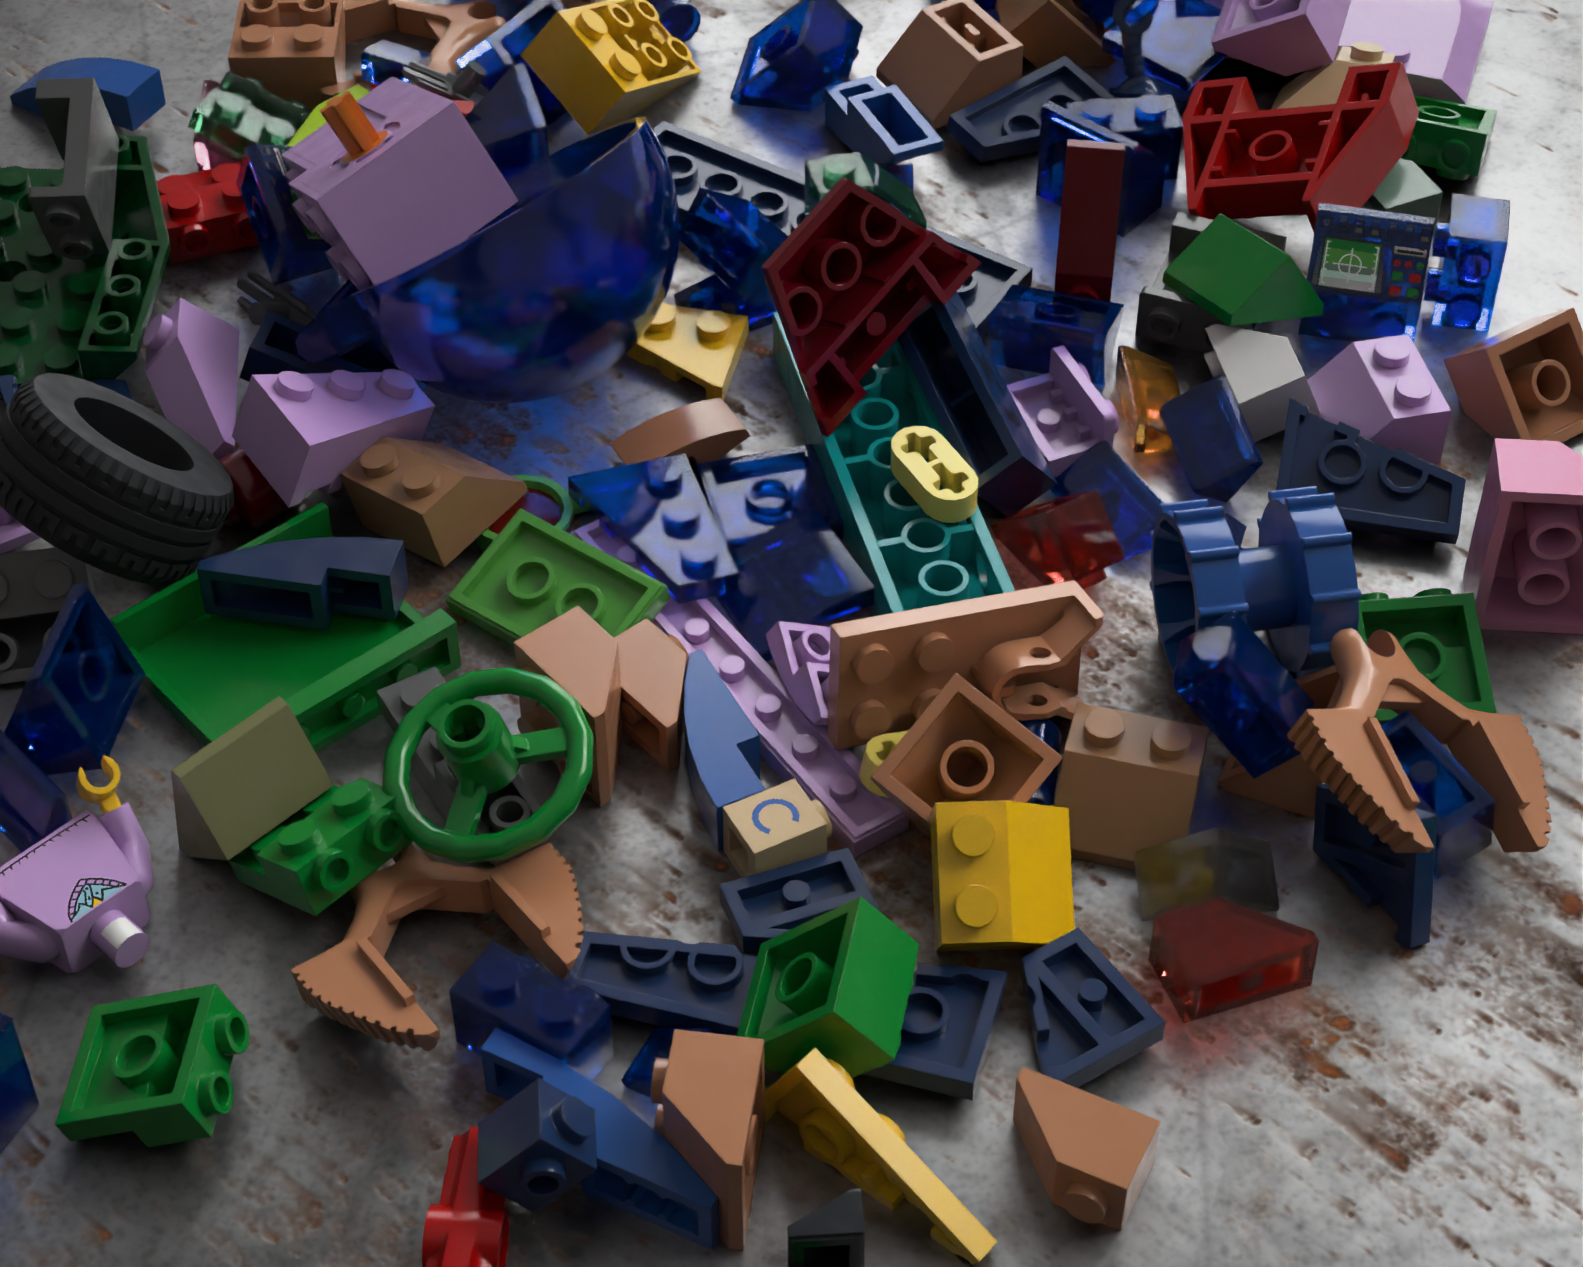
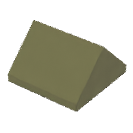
M280 696L171 770L179 849L189 857L228 861L334 786L291 708Z

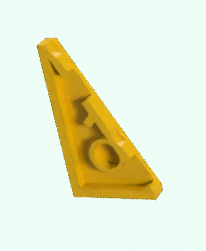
M556 288L553 295L555 313L564 316L567 322L581 330H584L590 324L610 335V346L644 365L658 368L662 375L675 382L684 376L706 388L707 400L722 398L724 401L749 334L748 316Z
M816 1047L765 1090V1122L776 1111L780 1112L799 1125V1131L804 1140V1149L820 1161L835 1167L846 1179L861 1187L863 1191L893 1210L905 1199L923 1211L935 1224L931 1229L930 1237L952 1253L964 1257L972 1265H975L998 1242L909 1148L899 1126L887 1116L877 1113L855 1090L854 1082L849 1073L837 1062L826 1059Z

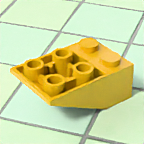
M607 0L558 11L521 53L523 59L587 135L619 125L693 80L702 72L691 59L692 54L689 48L667 31L659 21L657 10L646 0Z

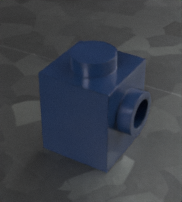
M540 1078L478 1122V1183L534 1213L597 1170L595 1109L577 1097L570 1096Z

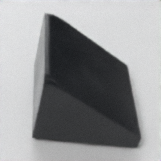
M861 1187L844 1192L787 1227V1267H864L865 1224Z

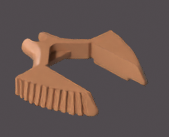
M344 0L345 44L397 29L400 33L436 39L438 43L430 53L431 57H429L427 52L353 72L354 79L320 88L321 95L326 100H329L357 84L370 91L371 85H380L390 77L417 86L402 74L403 67L409 68L411 61L420 63L443 74L448 72L457 74L462 65L474 54L503 43L509 35L508 23L502 17H495L496 7L488 0H475L452 5L428 4L414 0Z
M1353 628L1337 632L1333 636L1329 648L1342 684L1340 698L1333 709H1306L1289 731L1287 737L1295 742L1294 748L1302 753L1301 757L1304 761L1310 762V768L1313 772H1318L1321 775L1319 777L1321 781L1330 785L1328 789L1333 794L1337 793L1339 795L1338 800L1342 804L1346 803L1348 805V811L1352 815L1359 817L1358 822L1362 825L1367 824L1369 831L1373 835L1377 834L1380 837V841L1387 843L1395 853H1430L1435 848L1415 810L1420 800L1378 719L1374 718L1377 709H1391L1438 743L1447 744L1503 852H1537L1545 848L1550 840L1545 834L1551 832V826L1547 823L1552 822L1551 814L1547 811L1550 808L1549 801L1546 800L1548 792L1544 789L1547 784L1546 780L1542 778L1545 776V773L1541 768L1543 765L1542 760L1538 758V748L1533 746L1535 742L1532 736L1527 734L1529 732L1527 727L1522 725L1523 719L1521 716L1488 713L1466 708L1423 676L1406 655L1398 640L1390 632L1382 629L1374 631L1370 635L1367 645L1357 630Z
M550 842L494 867L455 866L436 862L418 851L415 846L409 844L393 857L395 862L393 866L384 870L374 871L348 891L356 907L353 921L343 941L290 970L304 1003H309L310 1007L316 1008L319 1013L326 1014L332 1020L337 1019L339 1023L347 1024L350 1028L358 1029L361 1033L366 1035L369 1033L371 1037L377 1040L381 1038L386 1043L393 1041L398 1046L403 1047L407 1044L412 1049L421 1047L423 1051H431L436 1048L440 1039L439 1029L416 1003L413 992L384 959V955L401 919L411 912L424 909L488 913L495 910L560 983L568 980L581 951L579 948L582 944V934L584 932V926L581 923L582 912L580 911L581 904L579 892H577V882H575L576 878L574 873H571V866L566 865V859L563 856L560 857V852L557 849L553 850V845Z

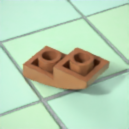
M715 398L687 404L662 413L625 432L610 442V445L644 490L689 457H692L701 470H703L749 438L750 434L722 398Z

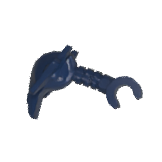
M1117 0L1112 11L1113 20L1116 26L1121 29V45H1124V48H1122V55H1124L1123 65L1126 66L1124 72L1128 78L1118 88L1109 87V93L1114 98H1118L1119 102L1136 116L1135 122L1141 125H1153L1182 116L1190 96L1171 99L1155 79L1144 74L1146 68L1143 65L1144 56L1141 55L1143 53V46H1141L1143 43V32L1147 31L1152 25L1154 17L1147 12L1139 22L1129 24L1124 19V11L1133 0Z

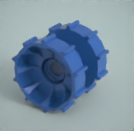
M1316 486L1268 491L1269 502L1263 511L1262 518L1257 519L1259 528L1258 547L1243 549L1235 546L1230 528L1224 518L1223 506L1209 507L1207 499L1159 504L1160 515L1155 523L1154 531H1150L1152 547L1151 581L1149 585L1153 593L1155 616L1159 632L1158 643L1162 644L1165 658L1172 672L1173 684L1186 686L1188 695L1237 689L1236 678L1241 672L1242 666L1248 663L1245 653L1247 633L1264 630L1269 631L1273 646L1280 659L1281 671L1289 670L1296 672L1297 678L1335 665L1331 657L1329 645L1333 636L1340 630L1353 628L1358 632L1359 599L1362 598V593L1358 589L1356 567L1351 547L1352 534L1347 532L1343 518L1335 505V494L1333 492L1318 494Z

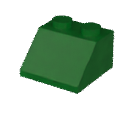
M861 896L762 943L758 952L737 1036L764 1039V1069L785 1073L815 1047L826 1059H831L840 1064L849 1073L851 1078L886 1065L895 1060L896 1053L901 1044V1030L908 997L914 983L913 974L920 944Z

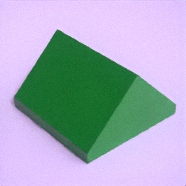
M1221 213L1164 271L1162 279L1163 283L1229 326L1321 316L1324 308L1323 302L1289 254Z

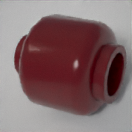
M242 448L218 460L229 473L233 483L234 504L223 522L227 526L231 527L237 524L245 530L254 531L294 508V506L288 507Z

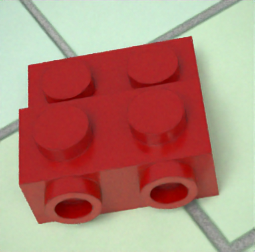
M249 160L238 163H223L215 168L185 175H170L156 181L171 246L168 257L171 265L278 240L272 201L260 173H254Z

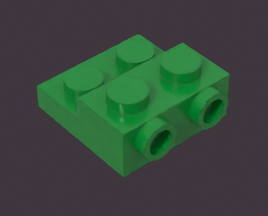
M1413 94L1419 115L1408 148L1401 156V159L1413 161L1418 165L1436 168L1435 173L1448 179L1466 180L1468 175L1478 176L1484 162L1488 141L1493 132L1497 110Z
M1431 588L1423 590L1413 597L1389 598L1386 593L1382 592L1362 594V598L1359 599L1358 633L1366 645L1370 635L1376 630L1382 629L1392 633L1416 669L1438 689L1468 709L1496 713L1473 592L1452 594L1451 590L1447 588ZM1377 709L1374 718L1378 719L1382 729L1415 727L1391 709Z
M359 778L357 781L347 783L341 787L332 786L232 857L229 863L239 882L316 916L413 841L395 826L394 820L398 821L399 813L392 811L393 801L396 796H388L382 791L381 785Z
M216 983L92 1006L55 1126L70 1141L133 1131L147 1147L212 1137L217 1115L228 1113L233 1104V1086L228 1074L233 1056L244 1053L249 1045L250 1034L246 1018L237 1010Z

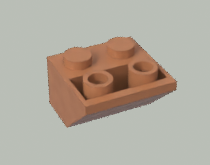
M344 0L239 1L228 55L236 110L314 109L317 105L327 101L321 95L320 88L345 82Z
M946 0L920 10L876 68V77L886 87L896 84L931 127L937 129L948 125L949 115L1021 79L1024 45L973 0Z
M576 606L514 641L515 662L517 669L551 678L579 701L594 736L593 771L584 792L601 808L612 800L624 733L618 642L584 610ZM519 697L521 717L518 718L517 725L520 734L560 727L557 718L537 701ZM566 757L552 760L557 765L561 776L566 767Z

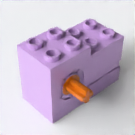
M390 77L358 101L355 100L350 91L329 100L326 103L327 106L320 110L327 123L281 155L291 169L284 174V177L299 198L291 205L300 220L312 234L317 231L326 243H330L332 248L325 252L329 262L344 281L350 279L359 291L367 287L383 299L519 201L454 101L394 77Z

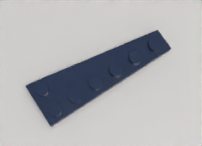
M584 931L582 934V944L579 948L581 951L567 981L563 983L559 981L558 983L559 1002L670 1029L737 1036L757 956L741 955L736 945L705 942L686 944L673 939ZM918 963L917 971H914L913 974L914 983L908 997L901 1030V1044L896 1053L895 1060L880 1068L865 1072L863 1075L973 1100L1005 994L1007 972Z

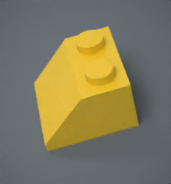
M1007 800L935 803L930 813L936 952L1038 949L1075 929L1068 808Z

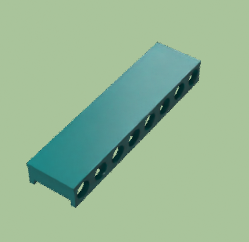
M773 312V357L874 616L1015 591L978 505L974 514L964 521L947 523L935 520L923 511L890 470L891 439L903 428L926 426L935 429L948 441L898 340L896 339L859 381L867 394L830 436L827 437L822 435L778 312Z

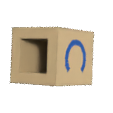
M795 778L723 807L724 852L741 878L827 853V838L832 836V824L829 815L819 800L814 799L811 801Z

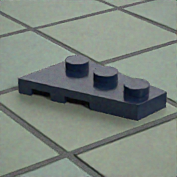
M1065 55L949 115L946 131L980 162H986L1067 145V139L1090 141L1133 131L1136 116Z
M1290 398L1276 490L1316 486L1318 494L1333 492L1335 494V505L1343 518L1346 529L1456 544L1460 529L1465 478L1398 448L1392 451L1360 436V430L1341 421L1336 425L1310 413V407Z

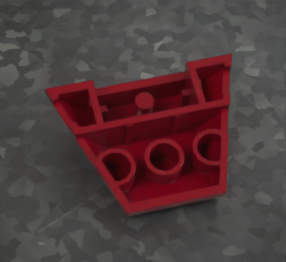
M841 178L761 266L763 277L780 317L821 434L827 437L830 436L867 394L859 381L930 301L945 305L982 263L970 254L963 253L943 241V238L933 231L926 230L902 215V212L846 178Z

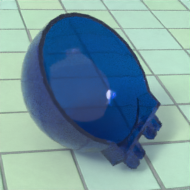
M646 116L620 122L587 136L505 179L519 201L466 240L404 272L364 289L358 290L349 279L315 315L316 319L314 318L311 323L309 322L303 331L297 335L298 338L295 340L298 351L297 355L299 354L307 360V363L313 361L315 364L317 361L322 362L325 357L329 358L337 353L340 357L356 347L369 342L393 366L409 374L415 380L438 391L462 399L484 403L509 404L549 398L577 388L601 375L632 349L657 316L672 282L678 257L680 223L674 177L663 147Z

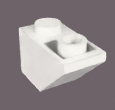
M1214 324L1205 328L1214 350L1204 354V357L1217 387L1227 382L1230 386V389L1220 392L1234 425L1245 421L1254 442L1285 430L1290 398L1310 407V413L1320 415L1306 376L1288 337L1221 324Z

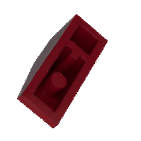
M1067 139L1052 317L1104 322L1109 320L1125 143Z

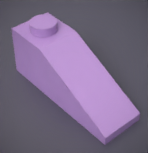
M179 298L165 315L157 314L145 331L143 337V344L147 346L145 373L165 419L185 431L219 460L225 457L235 446V439L232 437V433L236 424L240 330L188 301Z

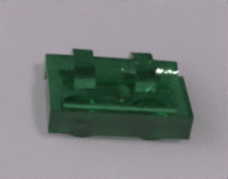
M227 71L221 81L220 89L215 87L195 107L188 127L268 168L266 161L275 162L277 159L273 147H278L281 153L282 148L287 146L311 113L307 112V105L293 98L288 102L265 90V83L251 76L244 79L231 71ZM260 146L270 147L272 155H263V153H267L265 148H262L261 151Z

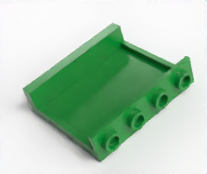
M321 502L249 543L240 546L236 550L280 541L335 537L332 535L328 506ZM197 571L110 619L121 664L203 747L280 696L291 708L317 753L382 714L378 708L377 690L435 666L442 677L462 666L457 623L441 608L424 618L403 599L396 620L334 612L328 630L205 614Z

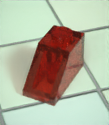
M1097 489L1038 502L990 525L995 537L1044 586L1075 580L1082 589H1085L1107 578L1104 568L1125 559Z
M1216 898L1195 905H1179L1164 914L1154 916L1148 960L1182 1022L1187 1023L1311 986L1320 941L1314 931L1224 899Z

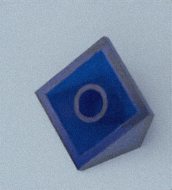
M1012 284L990 314L991 357L997 366L1047 374L1050 367L1051 349L1063 345L1076 363H1081L1085 366L1093 384L1105 386L1123 315L1124 304Z

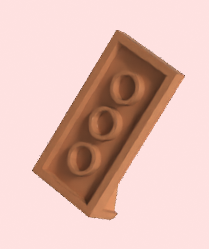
M1072 580L831 624L827 737L836 750L866 745L873 737L881 734L907 731L914 725L955 673L963 677L1016 720H1040L1056 715L1072 720L1077 702L1084 703L1078 695L1081 647L1103 625V612L1079 584Z

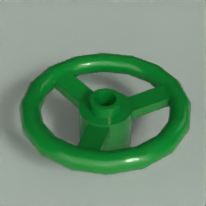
M514 667L470 671L433 688L402 718L385 751L382 791L388 796H396L392 805V811L399 813L398 821L394 820L395 826L424 852L460 863L505 860L544 842L575 812L591 779L593 771V732L579 701L551 678ZM511 694L537 701L557 718L560 727L511 735L499 712L493 706L474 698ZM430 727L436 732L438 749L459 782L444 829L437 827L418 810L410 790L411 760L425 732ZM566 757L565 770L553 795L530 818L498 833L475 835L487 794L506 787L517 775L520 765Z

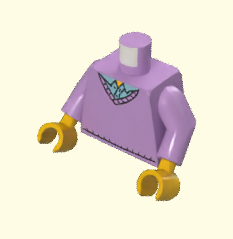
M102 756L101 759L102 769L110 780V784L101 788L92 786L87 781L82 767L79 768L76 779L78 794L87 802L98 804L102 814L96 817L92 811L87 809L0 867V955L41 964L51 962L67 973H76L104 954L118 967L125 968L138 962L146 953L149 946V937L141 928L147 925L151 917L146 896L154 886L150 845L129 803L121 804L115 793L120 781V769L112 758Z

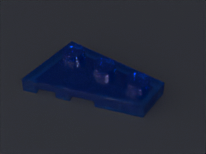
M685 453L568 477L569 496L580 507L587 504L599 516V526L611 538L619 536L635 552V561L652 578L667 585L671 597L678 604L739 591V572Z

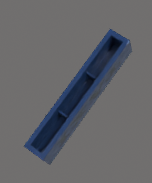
M892 203L890 204L892 207H894V208H896L897 210H899V209H898L896 206H894ZM958 292L945 305L930 301L897 340L949 443L975 471L978 477V495L1010 518L1058 483Z

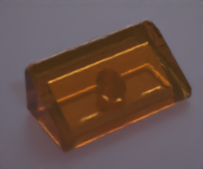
M1119 345L1115 376L1134 453L1193 450L1194 443L1173 365L1129 346Z

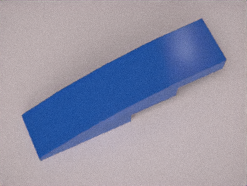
M495 1028L480 1048L486 1092L508 1101L540 1078L570 1096L577 1097L595 1109L597 1170L581 1181L582 1192L713 1250L719 1241L718 1196L677 1150L618 1098L561 1060Z

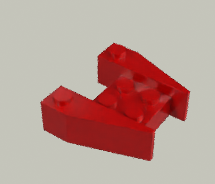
M1403 62L1349 67L1336 104L1259 110L1247 77L1196 82L1182 117L1187 202L1190 215L1214 220L1220 213L1229 219L1307 214L1319 248L1323 249L1324 237H1319V235L1339 237L1342 234L1337 232L1339 217H1348L1349 225L1408 148L1419 110ZM1322 216L1334 217L1335 222L1332 229L1320 227L1319 224ZM1323 218L1322 226L1331 227L1332 219ZM1340 220V224H1346L1347 220ZM1339 225L1338 231L1343 232L1346 226Z

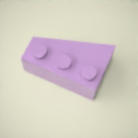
M396 369L366 373L335 370L332 373L301 374L294 371H283L279 374L251 375L232 437L286 505L291 507L302 503L306 492L321 488V490L329 494L340 490L343 483L340 473L382 436L422 441L435 405L419 388L412 376Z

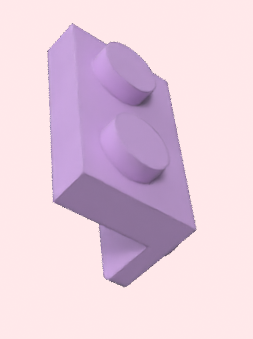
M1063 345L1051 349L1049 373L1006 385L1054 477L1112 460L1114 434L1119 430L1117 411L1113 403L1109 399H1104L1092 384L1085 366L1081 363H1076Z

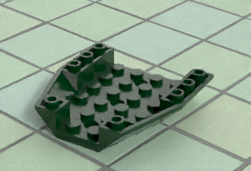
M117 134L119 149L112 243L108 255H92L82 260L55 256L34 212H31L33 210L28 201L29 188L60 186L63 182L64 168L35 169L20 166L0 168V376H16L18 387L23 382L46 373L64 374L87 381L116 379L138 359L143 337L171 250L147 137ZM13 279L12 282H4L6 280Z

